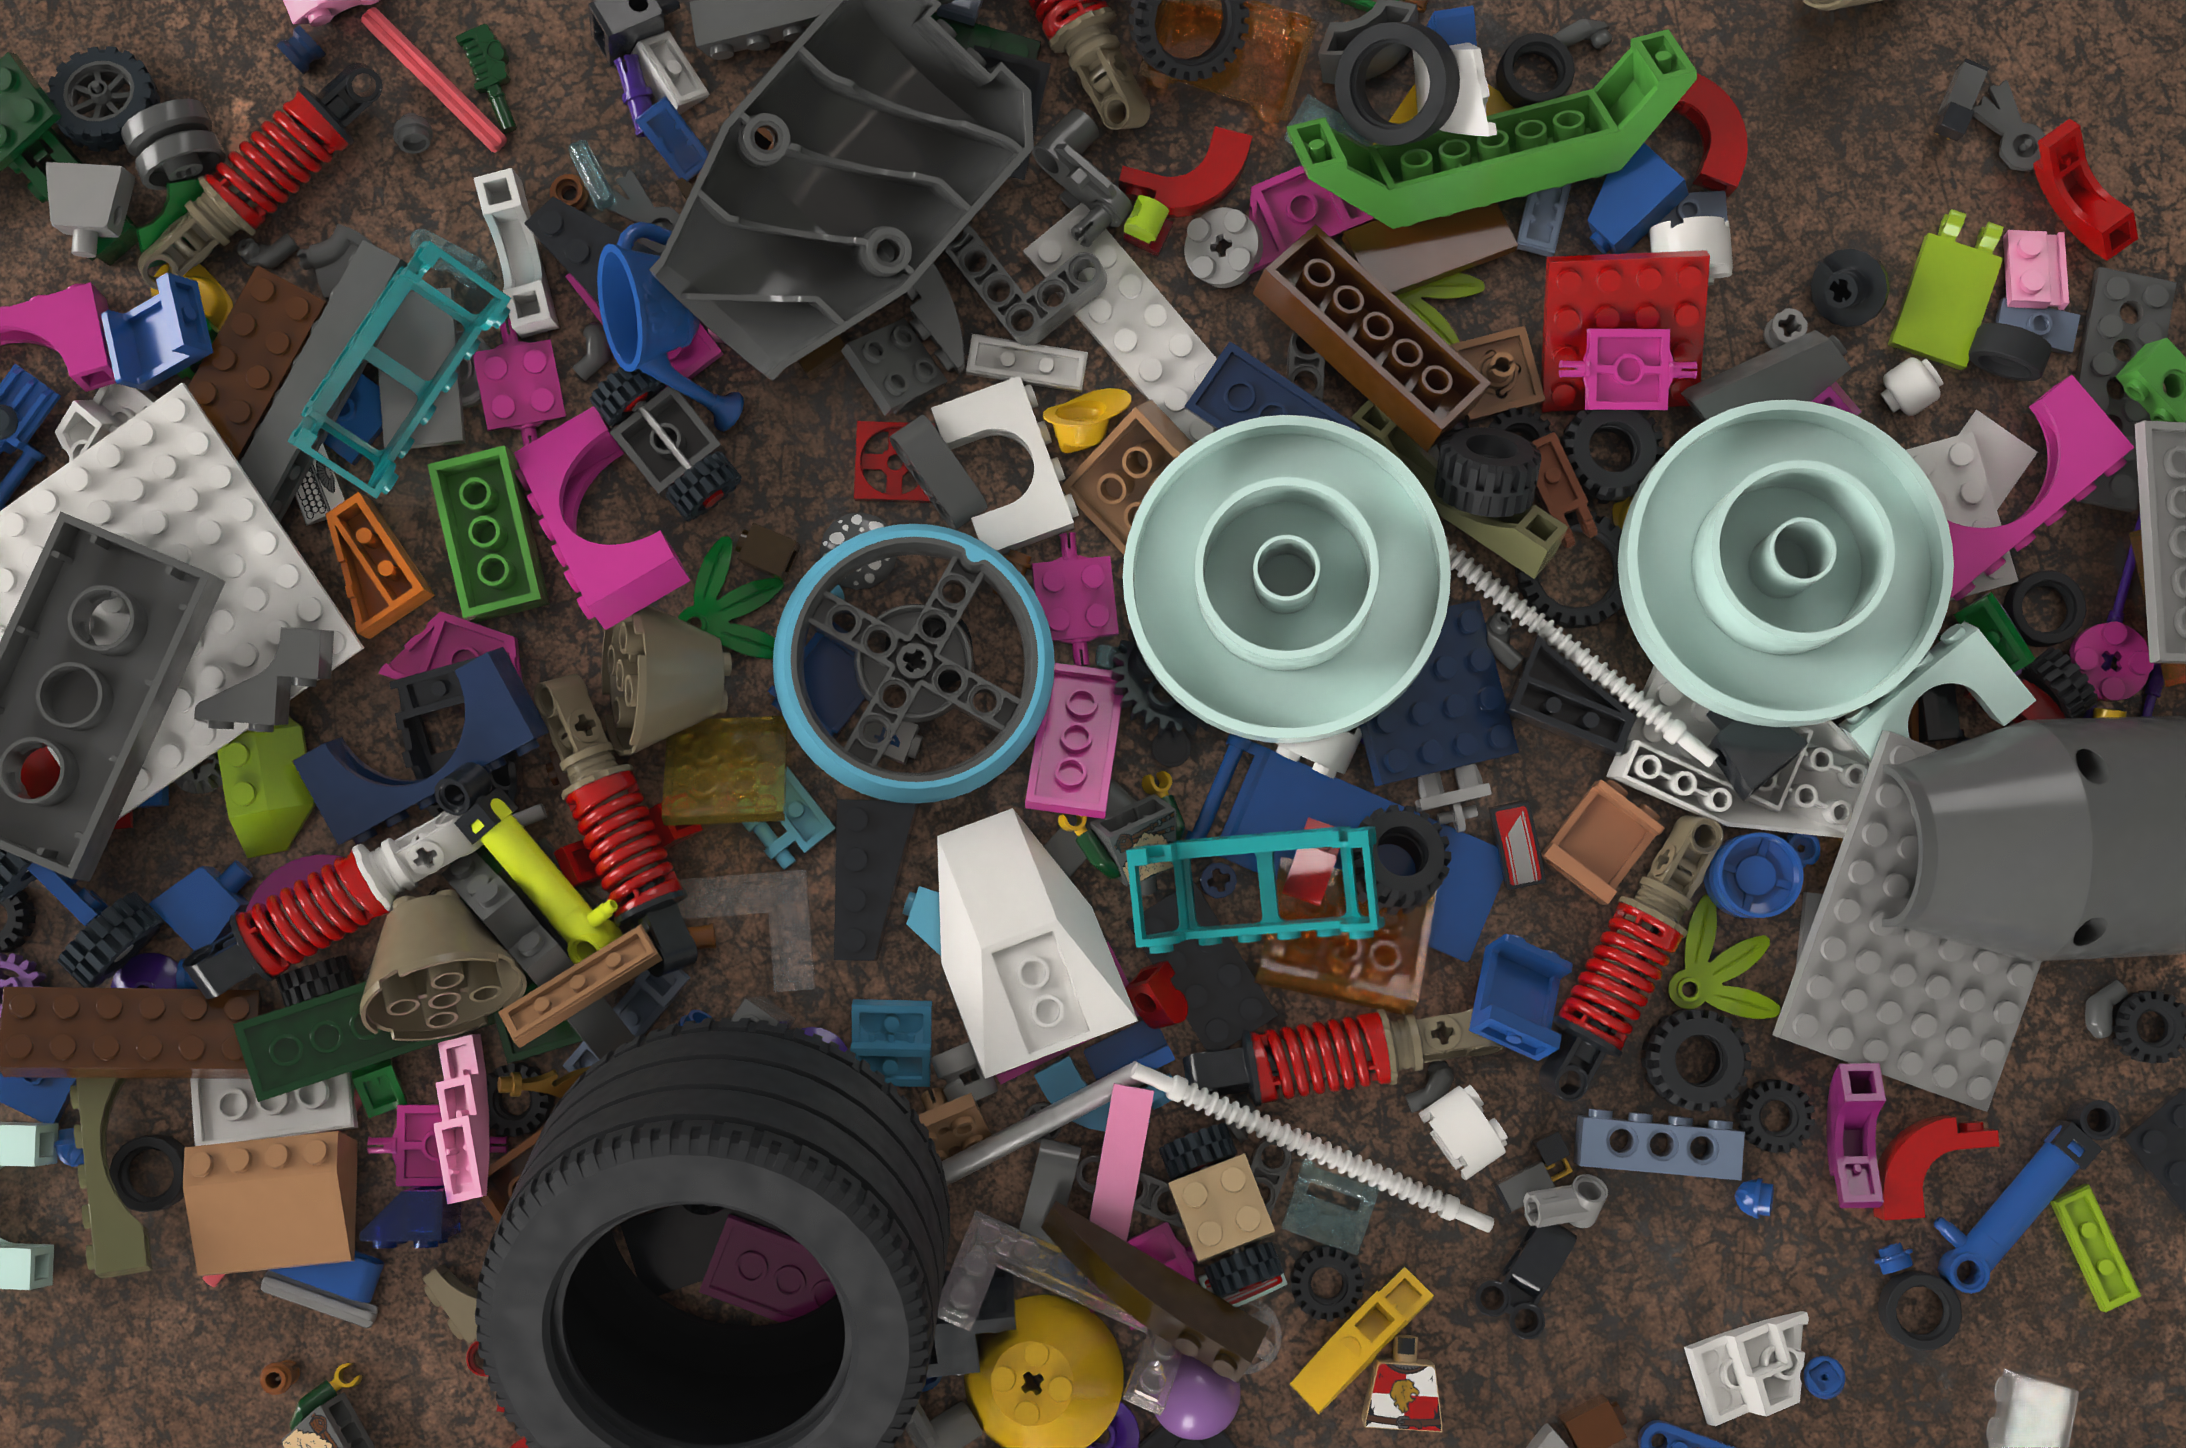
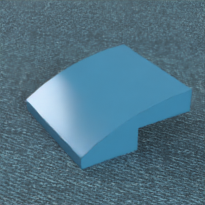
M853 999L852 1043L850 1051L856 1054L855 1058L858 1061L863 1059L869 1063L870 1069L873 1072L878 1070L885 1075V1082L887 1084L891 1082L894 1086L930 1087L932 1001Z

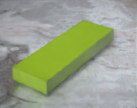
M2082 1184L2054 1197L2050 1204L2100 1311L2108 1312L2141 1297L2090 1185Z

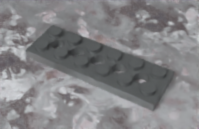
M2103 267L2094 270L2075 378L2106 415L2116 423L2118 429L2135 448L2124 456L2127 463L2109 477L2101 475L2093 481L2097 488L2079 501L2081 503L2126 512H2133L2137 509L2139 487L2135 424L2144 420L2151 421L2150 414L2138 401L2130 398L2125 390L2120 400L2113 399L2108 395L2106 385L2109 380L2119 381L2115 376L2145 344L2167 338L2177 282ZM2123 304H2128L2135 308L2137 312L2135 324L2126 323L2121 318L2120 308ZM2116 342H2123L2129 347L2131 356L2127 362L2120 361L2115 357L2113 346Z

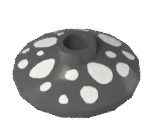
M863 512L846 514L833 521L824 533L820 546L821 558L843 542L859 534L889 525L871 514ZM898 556L866 565L846 577L839 585L854 590L873 588L887 579L894 570Z

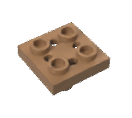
M1525 326L1450 344L1456 352L1491 382L1478 404L1466 415L1468 423L1496 416L1502 412L1505 413L1511 408L1516 407V410H1520L1522 407L1527 408L1546 401ZM1502 389L1499 392V395L1503 396L1506 393V397L1503 399L1498 398L1496 396V390Z
M932 1088L936 1103L931 1099L928 1090L922 1094L921 1102L926 1112L919 1114V1121L921 1124L924 1123L929 1130V1138H932L936 1153L939 1154L941 1161L993 1135L972 1093L948 1102L943 1088Z

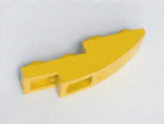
M1404 1267L1380 1291L1377 1290L1327 1341L1290 1383L1291 1387L1320 1414L1376 1359V1355L1433 1300L1434 1295Z

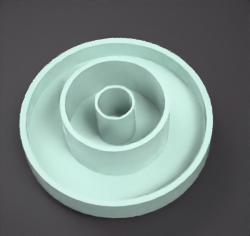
M1769 400L1750 403L1713 416L1690 430L1652 467L1640 484L1626 514L1619 543L1618 573L1622 602L1630 626L1650 661L1669 682L1696 703L1733 720L1761 726L1800 727L1823 723L1864 707L1890 692L1916 668L1931 648L1942 627L1953 586L1954 560L1949 525L1942 504L1921 467L1903 447L1875 425L1836 407L1808 401Z
M1276 415L1241 421L1203 437L1184 450L1164 469L1144 496L1134 517L1124 554L1123 589L1128 620L1137 646L1158 682L1178 703L1206 723L1227 733L1262 742L1300 743L1329 738L1350 731L1387 709L1413 683L1428 661L1440 635L1450 596L1451 570L1445 532L1436 508L1416 476L1397 456L1369 436L1348 426L1309 416Z

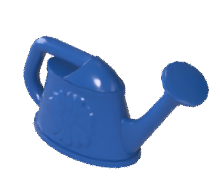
M637 222L631 224L620 234L617 245L607 244L603 248L598 263L597 286L600 314L613 356L619 366L625 371L633 372L639 369L707 407L714 415V424L717 430L724 432L730 429L739 419L744 405L743 396L740 392H731L725 396L713 394L683 376L671 365L667 353L679 347L689 346L699 329L700 320L677 300L649 271L660 256L632 250L634 243L640 238H646L666 246L672 231L652 223Z

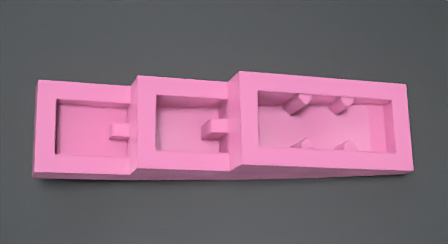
M471 1034L438 1043L444 1081L436 1083L442 1122L434 1123V1130L447 1204L487 1196L489 1105L481 1034Z
M1114 1083L1089 1220L1127 1242L1154 1090Z

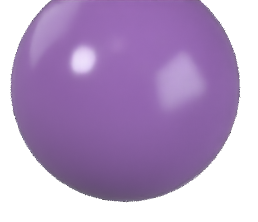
M1176 1350L1166 1356L1155 1369L1150 1382L1149 1395L1152 1410L1157 1420L1166 1430L1184 1439L1203 1440L1219 1434L1232 1422L1238 1411L1241 1391L1239 1382L1236 1383L1227 1377L1220 1376L1213 1368L1192 1356L1185 1355Z

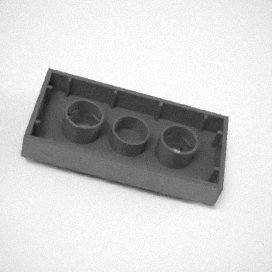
M60 511L0 641V849L71 879L90 882L226 581L202 569ZM122 597L127 603L130 612V622L126 632L115 643L107 646H97L89 629L93 611L105 600ZM50 747L56 753L60 762L59 779L49 793L32 799L21 782L22 766L31 753L40 748Z

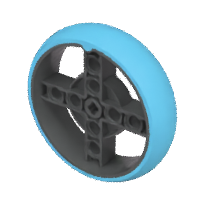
M899 524L877 528L859 534L828 552L810 568L792 592L782 612L774 642L773 675L777 699L792 735L804 752L829 776L843 785L862 794L897 803H929L955 798L987 784L1004 772L1023 753L1037 733L1045 716L1054 682L1055 660L1050 627L1043 607L1023 575L1004 556L984 542L968 534L935 525ZM919 555L950 561L926 605H899L882 612L877 617H873L830 593L842 580L858 569L882 559ZM983 580L1003 599L1010 609L1020 632L1024 653V677L1019 698L974 674L973 649L966 632L959 622ZM952 584L960 586L965 593V598L959 603L948 602L942 595V591L946 586ZM840 614H847L854 618L856 624L852 631L840 633L834 629L832 625L833 620ZM929 619H938L944 624L945 633L938 638L928 637L923 631V624ZM809 628L855 653L854 670L856 680L869 705L845 747L840 745L821 723L807 692L804 677V649ZM875 634H884L891 642L890 648L883 653H875L867 645L869 638ZM916 653L922 656L921 663L926 665L924 669L915 668L913 672L906 669L908 662L903 661L906 656L913 658ZM945 673H953L959 677L961 687L953 693L944 692L938 685L939 677ZM890 688L901 689L906 695V701L898 708L888 707L883 701L884 693ZM982 692L991 694L996 703L995 708L987 713L978 711L973 704V698ZM954 708L999 733L985 748L974 756L945 769L909 773L878 767L902 722L919 723L931 721L945 715ZM876 722L884 726L886 736L881 742L871 743L864 738L863 730L868 724Z

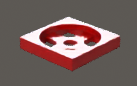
M857 421L854 480L855 501L931 503L919 485L907 493H902L903 477L909 472L904 463L898 470H892L888 466V459L893 455H898L889 440V436L906 426L907 422ZM879 432H888V449L883 454H865V446L874 435ZM864 470H881L887 476L886 493L879 492L866 481Z

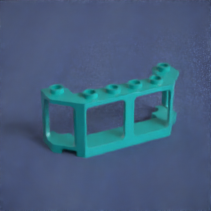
M423 241L415 250L414 256L406 267L401 266L393 275L317 387L301 413V416L304 418L291 433L287 442L310 455L372 497L377 499L380 493L388 494L399 477L394 472L396 469L394 460L396 457L402 459L408 453L415 440L410 436L418 424L424 426L431 419L437 408L433 402L441 391L447 393L454 385L459 376L455 372L456 368L463 358L468 361L481 343L477 339L480 332L487 331L492 326L498 329L504 323L510 313V309L506 306L512 298L431 241ZM440 258L489 292L494 298L481 312L472 314L428 284L422 277L430 268H433ZM410 290L415 291L457 320L464 328L463 334L434 377L427 381L373 345ZM363 359L413 391L417 396L416 404L387 447L383 450L374 448L326 416ZM320 428L373 463L374 471L368 484L311 448L318 437L317 434Z
M1340 826L1173 841V843L1136 846L1126 850L1136 948L1149 947L1151 954L1167 953L1174 951L1173 944L1188 939H1198L1199 945L1204 946L1223 943L1222 937L1237 936L1239 943L1261 941L1262 934L1277 933L1278 940L1301 938V931L1311 930L1317 931V937L1341 935V932H1349L1350 939L1374 937V930H1379L1385 926V918L1379 915L1373 858V845L1377 843L1375 826L1361 828ZM1321 847L1340 848L1346 913L1339 917L1284 920L1281 918L1278 904L1274 852ZM1362 847L1369 917L1363 916L1359 911L1353 848ZM1254 853L1257 859L1260 888L1261 921L1257 923L1218 926L1199 925L1196 918L1191 859ZM1171 861L1174 867L1179 927L1174 931L1146 935L1139 867L1140 865Z

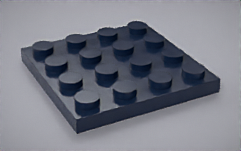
M1480 600L1447 607L1446 617L1438 640L1417 678L1387 709L1360 725L1375 787L1519 753L1510 716L1504 713L1506 700L1494 654L1487 645L1486 623Z

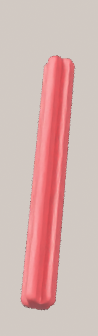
M371 7L362 15L361 22L491 152L496 153L505 146L507 137L377 8Z

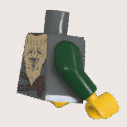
M1165 771L1156 773L1159 787L1156 786L1154 777L1151 774L1145 775L1142 778V787L1151 796L1106 815L1105 819L1099 818L1090 822V830H1087L1085 827L1086 816L1076 815L1077 823L1075 826L1070 825L1063 814L1058 817V823L1063 830L1076 833L1078 838L1075 841L1089 862L1107 878H1117L1127 887H1130L1126 850L1136 846L1173 843V841L1181 840L1185 830V822L1175 797L1168 793L1172 785V777ZM1171 861L1140 865L1139 873L1142 896L1150 895L1157 891L1156 875L1172 869L1173 864Z
M354 1363L340 1365L336 1369L332 1381L328 1382L325 1380L298 1401L289 1423L291 1432L282 1439L283 1448H375L345 1392L339 1395L336 1393L342 1387H355L361 1382L362 1375H358L350 1383H346L343 1379L345 1369L351 1367Z

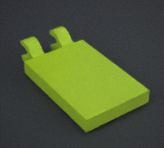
M1951 209L1949 214H1944L1938 235L1928 233L1924 236L1888 345L1962 371L1967 367L1970 347L1977 328L1981 326L2003 261L2002 257L1993 255V251L2000 240L2004 227L1988 222L1986 227L1982 226L1974 248L1955 242L1964 224L1966 214Z

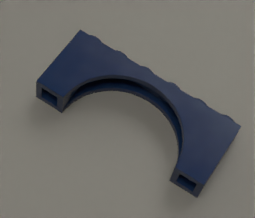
M504 647L486 652L455 670L463 691L465 703L463 733L449 761L429 778L405 780L379 773L362 762L348 747L343 737L323 743L293 760L297 771L338 845L350 840L359 845L378 835L375 827L386 823L387 827L390 828L410 817L407 812L408 809L418 805L419 809L423 810L437 803L435 797V786L437 783L467 762L481 765L489 774L505 766L507 762L504 757L514 751L520 757L540 746L537 739L549 733V730Z

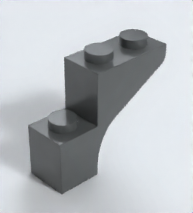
M281 627L278 650L270 665L260 674L199 702L195 707L194 719L209 720L208 728L234 729V722L249 723L248 731L274 732V725L288 724L291 685L317 687V679H331L334 631Z

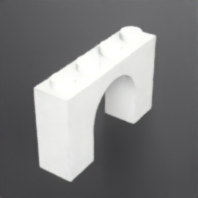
M1020 376L931 407L939 433L950 450L985 437L1004 436L1020 443L1033 460V480L1022 497L1011 504L971 518L978 539L998 551L1001 555L1008 553L1010 549L1016 550L1074 529L1072 518L1079 516L1071 493L1064 496L1059 481L1064 480L1065 476L1058 457L1050 459L1046 445L1052 443L1045 421L1037 423L1032 408L1038 407L1031 384L1024 386Z

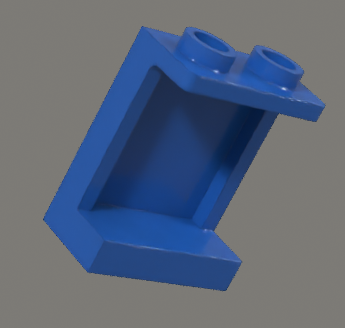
M167 272L156 279L159 294L127 313L107 310L101 314L112 370L117 384L147 391L213 353L197 281Z
M835 622L832 623L837 632L848 633ZM816 632L804 649V677L810 701L819 720L831 736L836 739L866 698L862 694L855 676V653ZM772 685L768 690L775 697L771 705L781 711L775 686Z
M1502 935L1485 947L1469 1031L1536 1061L1557 1051L1560 1047L1562 1035L1551 1030L1560 980L1572 972L1573 963L1560 958L1556 952L1542 950L1527 943L1524 938L1518 935Z

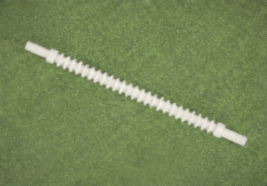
M1446 537L1450 570L1456 569L1458 577L1465 576L1467 578L1466 584L1474 583L1476 585L1475 591L1483 590L1485 592L1484 598L1492 597L1494 599L1493 605L1501 604L1502 612L1510 611L1511 619L1519 618L1520 626L1528 625L1529 633L1537 632L1540 637L1547 640L1549 646H1555V651L1558 654L1564 653V659H1571L1576 667L1580 666L1583 669L1582 674H1590L1592 682L1599 681L1601 688H1608L1611 696L1617 695L1619 697V703L1626 702L1629 711L1635 709L1637 711V718L1645 717L1647 719L1646 725L1652 723L1656 726L1655 732L1660 730L1664 732L1663 738L1670 744L1678 743L1708 768L1719 755L1688 732V725L1681 719L1674 721L1671 718V712L1663 713L1662 705L1654 706L1653 698L1647 700L1644 697L1645 692L1643 690L1637 692L1634 683L1628 685L1625 676L1619 678L1616 675L1617 669L1610 671L1607 668L1608 662L1601 664L1598 661L1599 655L1592 657L1589 654L1590 648L1583 650L1580 647L1581 641L1574 643L1571 640L1572 634L1565 636L1562 633L1563 627L1555 628L1553 626L1554 620L1546 621L1544 619L1545 613L1537 614L1535 612L1536 606L1528 607L1527 599L1519 600L1518 592L1510 593L1509 585L1501 586L1500 578L1492 579L1491 571L1483 572L1482 564L1474 565V558L1470 557L1467 559L1465 557L1466 552L1464 550L1458 552L1456 550L1457 545L1455 543L1449 545V539Z
M1138 1062L1134 1064L1131 1070V1078L1166 1092V1097L1175 1102L1184 1100V1105L1187 1107L1194 1104L1196 1111L1204 1108L1205 1115L1209 1116L1215 1113L1216 1120L1224 1117L1226 1124L1230 1125L1235 1122L1237 1129L1245 1126L1247 1133L1251 1134L1253 1131H1256L1258 1138H1262L1265 1135L1267 1142L1271 1143L1276 1140L1278 1147L1286 1144L1288 1151L1291 1152L1297 1149L1299 1156L1307 1153L1308 1160L1317 1158V1162L1320 1165L1327 1162L1329 1169L1338 1167V1172L1341 1174L1348 1171L1349 1178H1354L1357 1175L1359 1182L1363 1183L1368 1180L1370 1187L1378 1184L1380 1191L1388 1189V1193L1391 1196L1398 1193L1400 1200H1405L1408 1197L1409 1204L1414 1205L1418 1202V1206L1421 1209L1428 1206L1430 1213L1438 1211V1216L1448 1221L1455 1218L1487 1233L1493 1228L1494 1218L1460 1204L1458 1197L1451 1194L1443 1196L1441 1190L1433 1192V1188L1430 1185L1423 1188L1421 1181L1413 1184L1411 1177L1408 1176L1403 1179V1175L1400 1172L1393 1175L1391 1168H1386L1383 1171V1167L1379 1163L1372 1166L1371 1159H1366L1363 1162L1361 1155L1357 1154L1352 1157L1350 1150H1346L1343 1153L1341 1146L1332 1148V1144L1329 1141L1322 1144L1320 1137L1311 1139L1309 1132L1302 1135L1300 1128H1295L1292 1131L1290 1124L1286 1123L1281 1126L1279 1119L1271 1122L1269 1115L1265 1114L1263 1117H1260L1259 1110H1254L1251 1113L1249 1106L1245 1105L1240 1108L1238 1101L1230 1104L1228 1097L1224 1096L1222 1099H1219L1217 1092H1213L1210 1095L1208 1094V1088L1204 1087L1199 1090L1197 1083L1188 1085L1186 1078L1175 1075L1172 1078Z

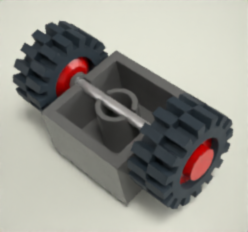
M618 367V371L614 374L610 373L607 376L608 379L601 381L598 388L591 393L590 402L611 427H614L616 424L618 425L610 434L665 501L669 500L685 521L689 522L692 519H697L701 514L702 516L706 514L710 508L716 507L718 502L726 499L729 496L728 493L734 491L737 488L736 485L740 484L742 476L725 456L727 451L680 392L669 386L666 387L665 384L639 369L627 372L622 367Z

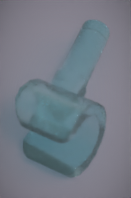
M1108 645L1098 646L1095 656L1096 665L1101 669L1107 670L1116 668L1117 666L1112 663L1115 653H1118V648Z

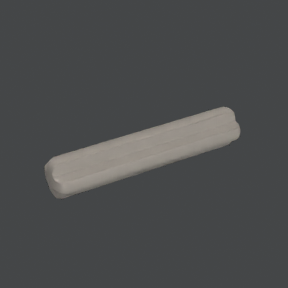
M270 1270L263 1277L261 1290L264 1293L364 1328H371L377 1318L379 1308L374 1304L354 1301Z

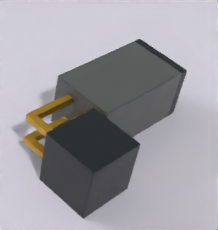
M1965 58L1956 68L1937 113L1940 115V118L1934 129L1936 135L1940 134L1947 137V140L1952 139L1954 141H1958L1965 135L1975 112L1972 108L1989 70L1988 67Z
M1552 1130L1531 1141L1541 1161L1538 1160L1491 1184L1506 1213L1509 1214L1523 1207V1199L1527 1192L1555 1188L1554 1181L1573 1172L1566 1159L1570 1153L1559 1131ZM1562 1160L1566 1169L1550 1177L1547 1170L1555 1167V1162Z

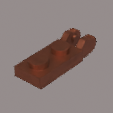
M1553 432L1532 441L1537 446L1536 449L1540 450L1542 458L1536 493L1545 512L1568 526L1562 540L1564 547L1569 548L1575 545L1574 534L1564 516L1573 511H1576L1581 529L1588 538L1598 535L1597 527L1587 507L1589 502L1556 433Z

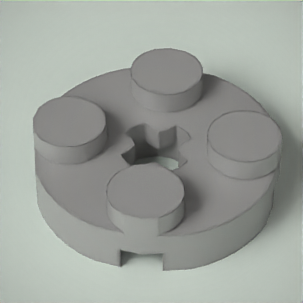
M1228 207L1212 209L1204 213L1200 218L1193 219L1187 227L1188 235L1184 246L1187 265L1197 278L1214 287L1229 288L1241 284L1250 276L1249 272L1253 269L1255 263L1259 264L1263 253L1261 232L1258 226L1240 210ZM1222 239L1232 242V247L1226 249V256L1221 257L1220 253L1215 251L1216 245Z

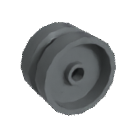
M189 98L175 99L153 105L128 119L122 127V138L128 152L136 157L135 168L142 184L148 189L167 190V182L183 181L212 174L216 171V165L219 162L224 163L226 159V153L219 137L214 132H210L212 130V121L207 109L199 100Z

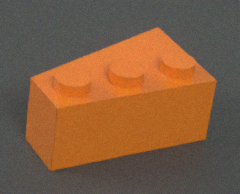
M357 492L325 514L337 560L341 564L346 583L345 590L347 598L350 599L356 620L354 624L358 635L367 639L373 638L435 596L370 498Z

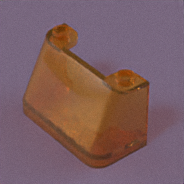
M1162 0L1156 14L1155 29L1156 36L1163 49L1172 56L1183 59L1200 56L1208 50L1220 33L1223 20L1221 1ZM1247 0L1243 4L1249 8L1250 17H1246L1244 20L1245 23L1249 24L1248 34L1242 33L1241 39L1245 41L1242 49L1236 48L1234 53L1237 55V58L1232 63L1226 62L1224 64L1226 69L1221 73L1212 72L1213 77L1208 79L1198 78V81L1180 80L1157 71L1144 61L1143 57L1138 74L1147 77V84L1158 88L1168 89L1169 83L1177 84L1181 82L1251 104V107L1258 111L1256 116L1258 119L1279 124L1280 119L1287 121L1319 21L1259 0Z

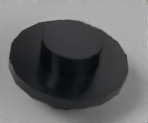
M1847 248L1837 250L1818 261L1819 265L1813 273L1811 282L1813 303L1824 318L1832 324L1852 327L1863 325L1878 316L1886 305L1890 291L1888 273L1878 258L1865 250Z

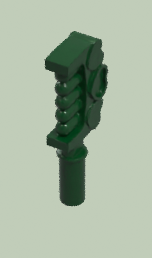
M482 24L461 33L455 38L464 51H467L466 57L470 59L469 66L473 68L472 74L476 76V83L474 84L476 91L479 94L487 92L488 101L493 107L501 131L507 134L517 129L506 100V94L503 93L501 86L507 85L511 81L509 76L510 68L507 65L509 56L506 54L505 47L500 43L489 26Z

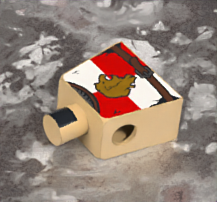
M1396 1335L1393 1340V1357L1377 1356L1373 1361L1361 1414V1421L1364 1427L1442 1432L1435 1365L1431 1360L1417 1359V1336Z

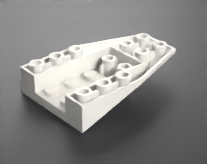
M1654 665L1643 689L1645 692L1644 697L1647 700L1653 698V704L1656 707L1662 705L1663 713L1671 712V718L1674 721L1681 719L1688 725V732L1706 746H1709L1713 738L1720 732L1706 716L1710 710L1679 691ZM1642 716L1635 718L1622 754L1614 757L1606 775L1610 779L1694 814L1714 819L1723 826L1844 838L1871 763L1832 720L1819 724L1790 727L1808 742L1807 746L1799 756L1743 801L1716 761L1708 768L1678 743L1672 745L1663 738L1664 732L1661 730L1655 732L1656 726L1652 723L1646 725L1647 719Z
M1013 808L937 836L941 964L983 1078L992 1077L1138 1021L1092 906Z

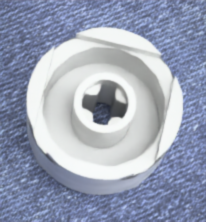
M1717 216L1683 218V224L1676 225L1671 228L1670 220L1654 225L1649 229L1651 252L1707 250L1710 255L1708 286L1714 284V278H1724L1732 275L1733 260L1729 221H1724V218Z
M1357 727L1355 734L1347 731L1329 738L1310 742L1276 743L1278 744L1276 753L1295 762H1298L1301 756L1315 762L1313 770L1334 779L1337 772L1346 773L1362 738L1361 729Z
M1471 1085L1464 1089L1461 1086H1457L1419 1112L1423 1123L1431 1120L1428 1122L1433 1128L1430 1135L1455 1170L1462 1166L1464 1167L1461 1170V1177L1464 1180L1469 1179L1505 1154L1504 1146L1507 1145L1506 1139L1508 1138L1495 1118H1492L1490 1121L1486 1119L1483 1114L1484 1110L1481 1107L1484 1103Z

